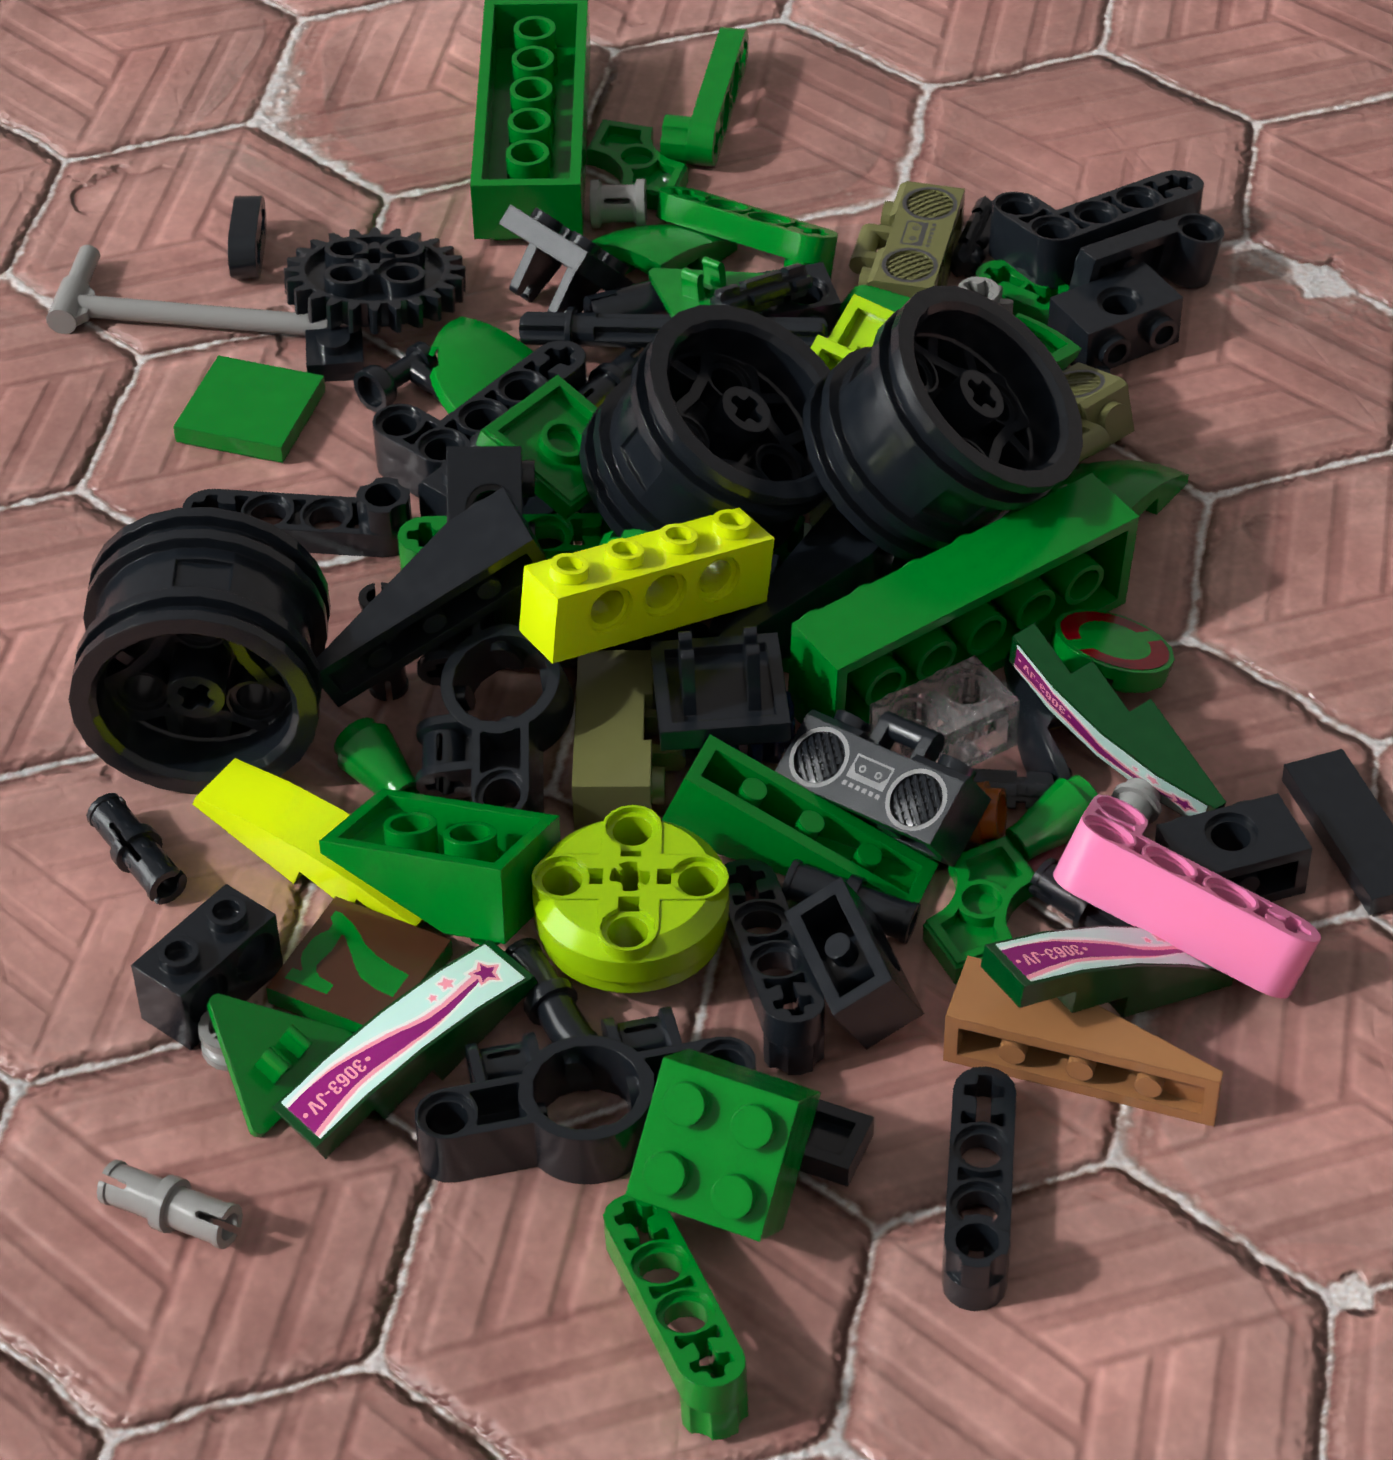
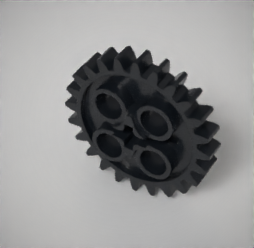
M373 227L369 234L362 235L359 231L350 229L349 237L343 238L335 233H329V242L312 239L310 240V249L298 247L296 249V257L287 258V268H284V284L287 304L295 305V313L297 315L308 314L310 323L327 320V329L330 330L342 324L348 325L349 333L353 334L361 327H369L371 333L377 335L382 327H390L396 333H401L403 324H410L420 329L423 328L424 318L439 322L442 320V312L454 313L455 303H463L464 301L463 292H466L465 266H463V257L461 255H454V247L452 246L440 247V239L438 238L422 241V233L420 232L405 237L401 236V230L398 228L389 234H381L377 227Z

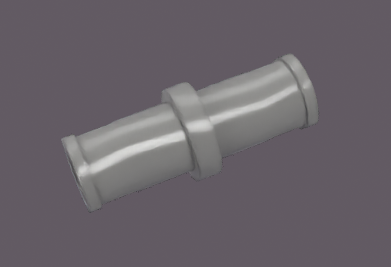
M113 1160L105 1167L102 1174L126 1184V1188L121 1189L100 1180L97 1185V1198L102 1204L115 1206L144 1217L148 1220V1224L152 1229L162 1233H171L177 1230L209 1242L219 1249H226L236 1239L237 1234L213 1224V1220L218 1219L241 1228L243 1212L238 1204L227 1203L193 1190L187 1179L177 1175H168L165 1178H161L132 1167L124 1161Z

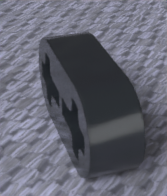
M263 195L234 197L228 234V265L231 279L260 278L267 231L266 206Z

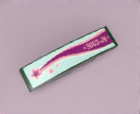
M1035 623L1013 636L1009 657L1010 663L1045 706L1098 758L1127 780L1130 778H1141L1149 782L1161 794L1160 803L1182 816H1192L1225 807L1226 801L1152 699L1129 712L1093 661L1070 673Z
M1099 925L1043 931L985 944L980 966L1019 1008L1057 997L1071 1013L1109 1003L1123 1018L1232 986L1234 978L1199 961L1162 938L1137 926Z
M487 940L435 971L378 1012L324 1057L272 1108L282 1120L326 1159L373 1110L385 1120L431 1072L443 1081L466 1057L465 1045L471 1043L478 1045L528 994L538 981L491 940Z

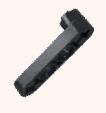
M390 477L376 478L372 483L360 486L356 497L204 489L190 495L183 504V508L213 507L245 513L258 519L274 516L280 517L283 521L274 526L296 539L309 553L382 558L399 555V529L405 522L412 519L409 489L401 486L398 479ZM326 520H336L342 523L333 529L321 530L313 527L315 524Z
M738 859L728 862L724 865L729 875V917L725 930L763 1031L764 1061L769 1068L781 1069L788 1075H803L812 1072L815 1064L825 1058L824 996L784 912L789 910V906L780 883L771 866L762 861ZM745 891H749L750 895L756 897V899L746 901ZM755 927H768L777 930L769 934L747 932L748 929ZM783 968L791 970L793 973L786 976H769L761 972L768 969ZM793 1002V1009H784V1005Z
M987 1066L973 1067L964 1071L955 1081L952 1097L942 1287L943 1293L951 1303L969 1311L990 1309L1004 1298L1008 1284L1011 1246L1010 1230L1016 1088L1014 1082L1006 1073ZM977 1097L991 1098L990 1123L984 1121L976 1122ZM983 1147L997 1153L1000 1160L993 1166L979 1168L965 1162L962 1155L972 1148ZM981 1204L993 1209L998 1217L993 1221V1217L971 1214L965 1215L964 1219H962L958 1213L968 1205ZM969 1250L975 1252L984 1251L983 1258L969 1257Z

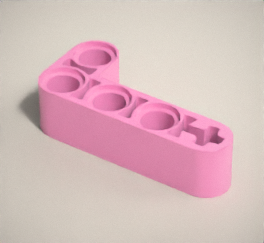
M1095 796L1083 813L1053 872L1056 882L1074 896L1132 926H1137L1162 938L1186 954L1261 993L1279 999L1291 996L1321 940L1318 930L1298 915L1143 836L1148 820L1137 808L1112 796Z

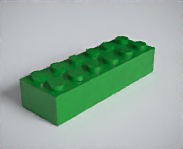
M484 0L470 182L474 239H494L498 241L522 239L498 224L510 204L529 216L534 208L537 207L562 223L563 226L583 236L590 75L588 0Z
M1091 473L1069 485L1057 487L1049 495L1023 509L1011 510L1001 519L971 534L967 533L959 536L951 544L923 558L909 561L901 569L871 584L867 583L857 587L851 594L821 609L807 612L799 620L792 623L788 692H791V700L794 703V717L801 724L806 714L813 709L834 718L838 709H841L868 723L872 727L868 735L870 736L880 717L885 712L890 711L906 718L1004 667L1005 656L1011 650L1013 636L1035 623L1048 643H1050L1054 622L1062 613L1076 609L1109 612L1125 604L1139 515Z

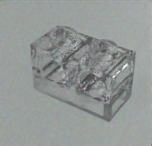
M972 656L951 667L943 668L932 676L898 692L889 693L881 700L870 704L869 725L872 727V730L869 733V737L880 717L885 712L890 711L944 735L945 743L936 760L937 763L942 754H946L972 767L1017 745L1020 700L976 656ZM894 742L891 751L910 758L914 751Z

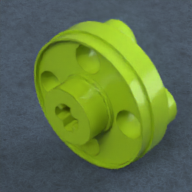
M621 806L612 810L605 817L604 821L590 824L564 837L534 867L531 875L534 921L546 954L562 972L592 988L616 993H643L678 984L697 973L713 958L724 937L729 917V875L727 868L714 849L701 837L681 826L662 821L655 811L645 806Z

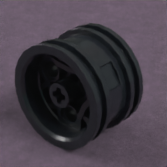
M932 286L917 292L878 329L872 347H864L847 354L811 388L803 408V435L808 457L824 490L837 509L861 534L882 550L906 562L916 558H923L951 544L959 536L967 533L971 534L1001 519L1009 510L1023 509L1038 502L1047 495L1051 488L1068 478L1078 465L1083 447L1082 420L1075 395L1062 369L1046 346L1021 320L1002 305L978 292L957 286Z
M699 305L678 312L662 325L654 339L643 349L633 367L632 375L626 377L609 392L604 402L594 411L583 430L579 452L584 483L594 506L609 528L618 537H621L624 529H640L651 532L661 529L668 524H680L713 515L720 510L740 507L775 538L773 554H775L777 549L791 536L799 517L809 513L828 495L822 487L808 457L803 435V408L811 388L830 369L802 339L779 323L751 310L728 305Z
M213 507L171 509L149 514L123 527L103 545L92 564L83 616L86 632L78 644L68 700L73 723L85 743L105 763L128 777L159 789L187 794H199L234 758L278 777L283 775L302 759L314 741L319 720L322 681L317 657L325 650L331 604L328 583L317 561L296 539L273 524L245 513Z

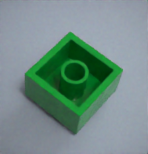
M689 1048L663 1057L625 1196L759 1242L768 1238L784 1227L821 1092Z

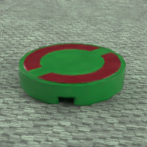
M1076 609L1062 613L1054 622L1051 631L1052 636L1049 644L1070 673L1093 661L1106 679L1113 680L1111 687L1118 692L1146 693L1161 688L1166 682L1175 661L1172 647L1161 635L1142 623L1119 614L1101 610Z

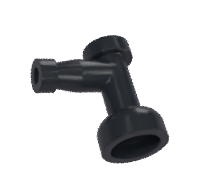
M419 341L407 348L406 356L387 368L369 365L358 371L354 376L353 384L355 392L364 406L373 412H378L380 409L392 405L397 398V388L409 380L422 390L435 395V399L440 402L429 377L433 368L438 366L436 354L433 357L429 355L431 347Z

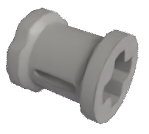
M599 179L590 180L591 228H601L602 223L635 222L637 226L647 225L646 179H637L635 184L602 185Z

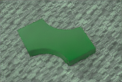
M604 119L586 150L587 165L598 167L611 173L621 184H635L637 179H646L647 209L657 210L661 187H686L688 184V166L685 163L665 157L654 147L653 127Z
M1007 835L962 852L955 867L949 866L948 873L956 888L952 900L942 911L928 918L923 924V941L954 984L958 983L967 956L982 959L985 944L1012 939L1007 926L1008 920L1019 905L1033 897L1028 890L1033 885L1030 881L1035 872Z

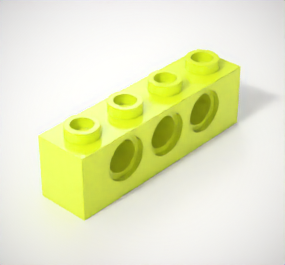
M739 507L720 510L713 515L680 524H668L658 530L629 538L613 539L607 544L574 553L558 554L551 559L526 565L523 572L519 631L554 664L767 602L775 538Z

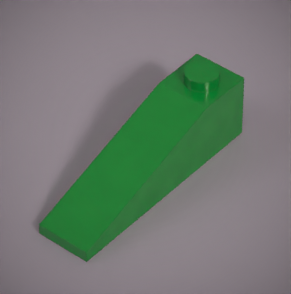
M712 735L708 736L662 818V821L676 824L695 833L719 855L734 860H759L771 866L775 873L786 876L792 862L798 859L807 865L847 879L852 874L867 879L866 886L911 903L920 902L938 866V863Z

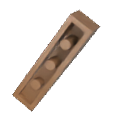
M967 956L945 1015L944 1061L972 1068L992 1067L1001 1070L1009 1077L1214 1127L1218 1113L1223 1071L1099 1005L1071 1013L1056 997L1019 1008L980 967L982 959Z

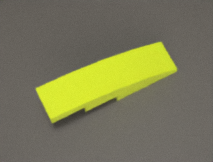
M236 758L194 798L192 805L293 884L304 875L332 898L336 896L355 904L361 902L368 909L419 928L425 923L424 920L320 853L319 840L350 816V814L283 778Z

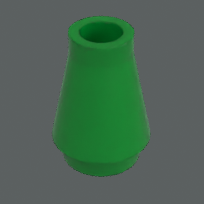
M365 717L352 722L338 735L334 743V752L338 756V767L374 794L382 788L420 794L416 789V778L386 724L376 723L374 719Z
M1074 775L1068 780L1058 778L1015 824L1005 830V835H1007L1026 862H1029L1042 853L1067 844L1083 813L1098 793L1080 775Z

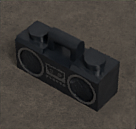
M814 709L807 713L775 771L911 849L954 868L992 799L974 781L977 772L964 762L946 754H942L938 763L936 762L944 747V735L890 711L885 712L880 717L870 737L868 735L872 727L847 711L838 709L834 718ZM894 742L914 750L910 758L891 751Z

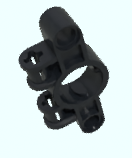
M522 594L420 657L417 662L418 677L428 684L441 686L442 699L449 714L428 717L420 721L416 726L417 741L423 746L422 769L416 774V789L423 795L449 799L472 797V801L475 803L501 807L511 802H518L514 809L544 813L543 752L553 746L566 731L574 710V695L561 662L552 664L519 631ZM524 667H534L540 670L543 693L535 705L520 716H507L499 721H484L468 714V711L475 709V691L481 682L495 672L507 668L522 670Z
M670 1006L659 1008L657 1016L616 1023L613 1017L604 1018L601 1020L602 1036H572L549 1044L541 1050L539 1049L534 1032L524 1033L522 1040L519 1042L482 1049L476 1043L466 1044L465 1055L470 1084L431 1092L419 1101L415 1109V1127L420 1165L424 1173L430 1178L443 1183L461 1182L534 1167L540 1168L556 1179L574 1184H599L618 1179L632 1171L663 1057L689 1048L756 1070L755 1053L747 1043L730 1036L682 1043ZM601 1090L618 1095L628 1103L629 1112L617 1122L601 1125L594 1129H573L556 1124L548 1118L547 1107L559 1097L575 1091Z

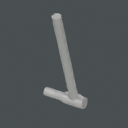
M91 245L80 247L70 273L62 279L46 317L48 326L60 334L72 333L76 326L88 322L89 318L305 336V330L324 329L327 327V320L310 323L308 314L297 315L295 312L96 296L89 283L100 259V252Z

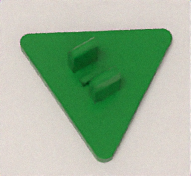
M706 256L702 259L703 270H693L685 267L683 269L652 268L648 271L649 281L671 318L680 311L699 305H710V299L715 296V291L718 288L730 284L739 285L740 281L764 274L725 271L722 262Z
M214 994L207 1003V1009L249 1133L258 1138L263 1137L281 1119L272 1107L324 1057L352 1035L349 1030L222 994Z

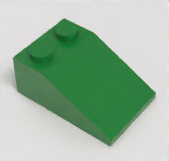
M382 788L319 840L320 853L444 934L467 937L479 945L487 940L493 941L496 945L506 944L534 916L531 875L534 867L561 841L560 817L553 814Z

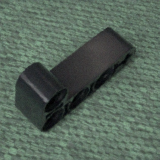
M1165 171L1058 210L1028 193H1002L996 196L992 203L989 255L994 260H1004L1037 285L1050 287L1049 289H1058V286L1063 284L1070 285L1074 272V262L1080 248L1159 220L1166 221L1187 213L1200 214L1204 190L1203 180L1198 175L1187 171Z
M557 340L548 342L529 354L442 420L409 404H393L380 409L374 415L372 421L376 463L379 474L383 477L398 479L401 486L409 489L411 494L419 498L418 484L441 467L442 463L446 460V447L470 446V438L556 375H559L576 390L582 387L587 382L586 354L584 349L570 341Z

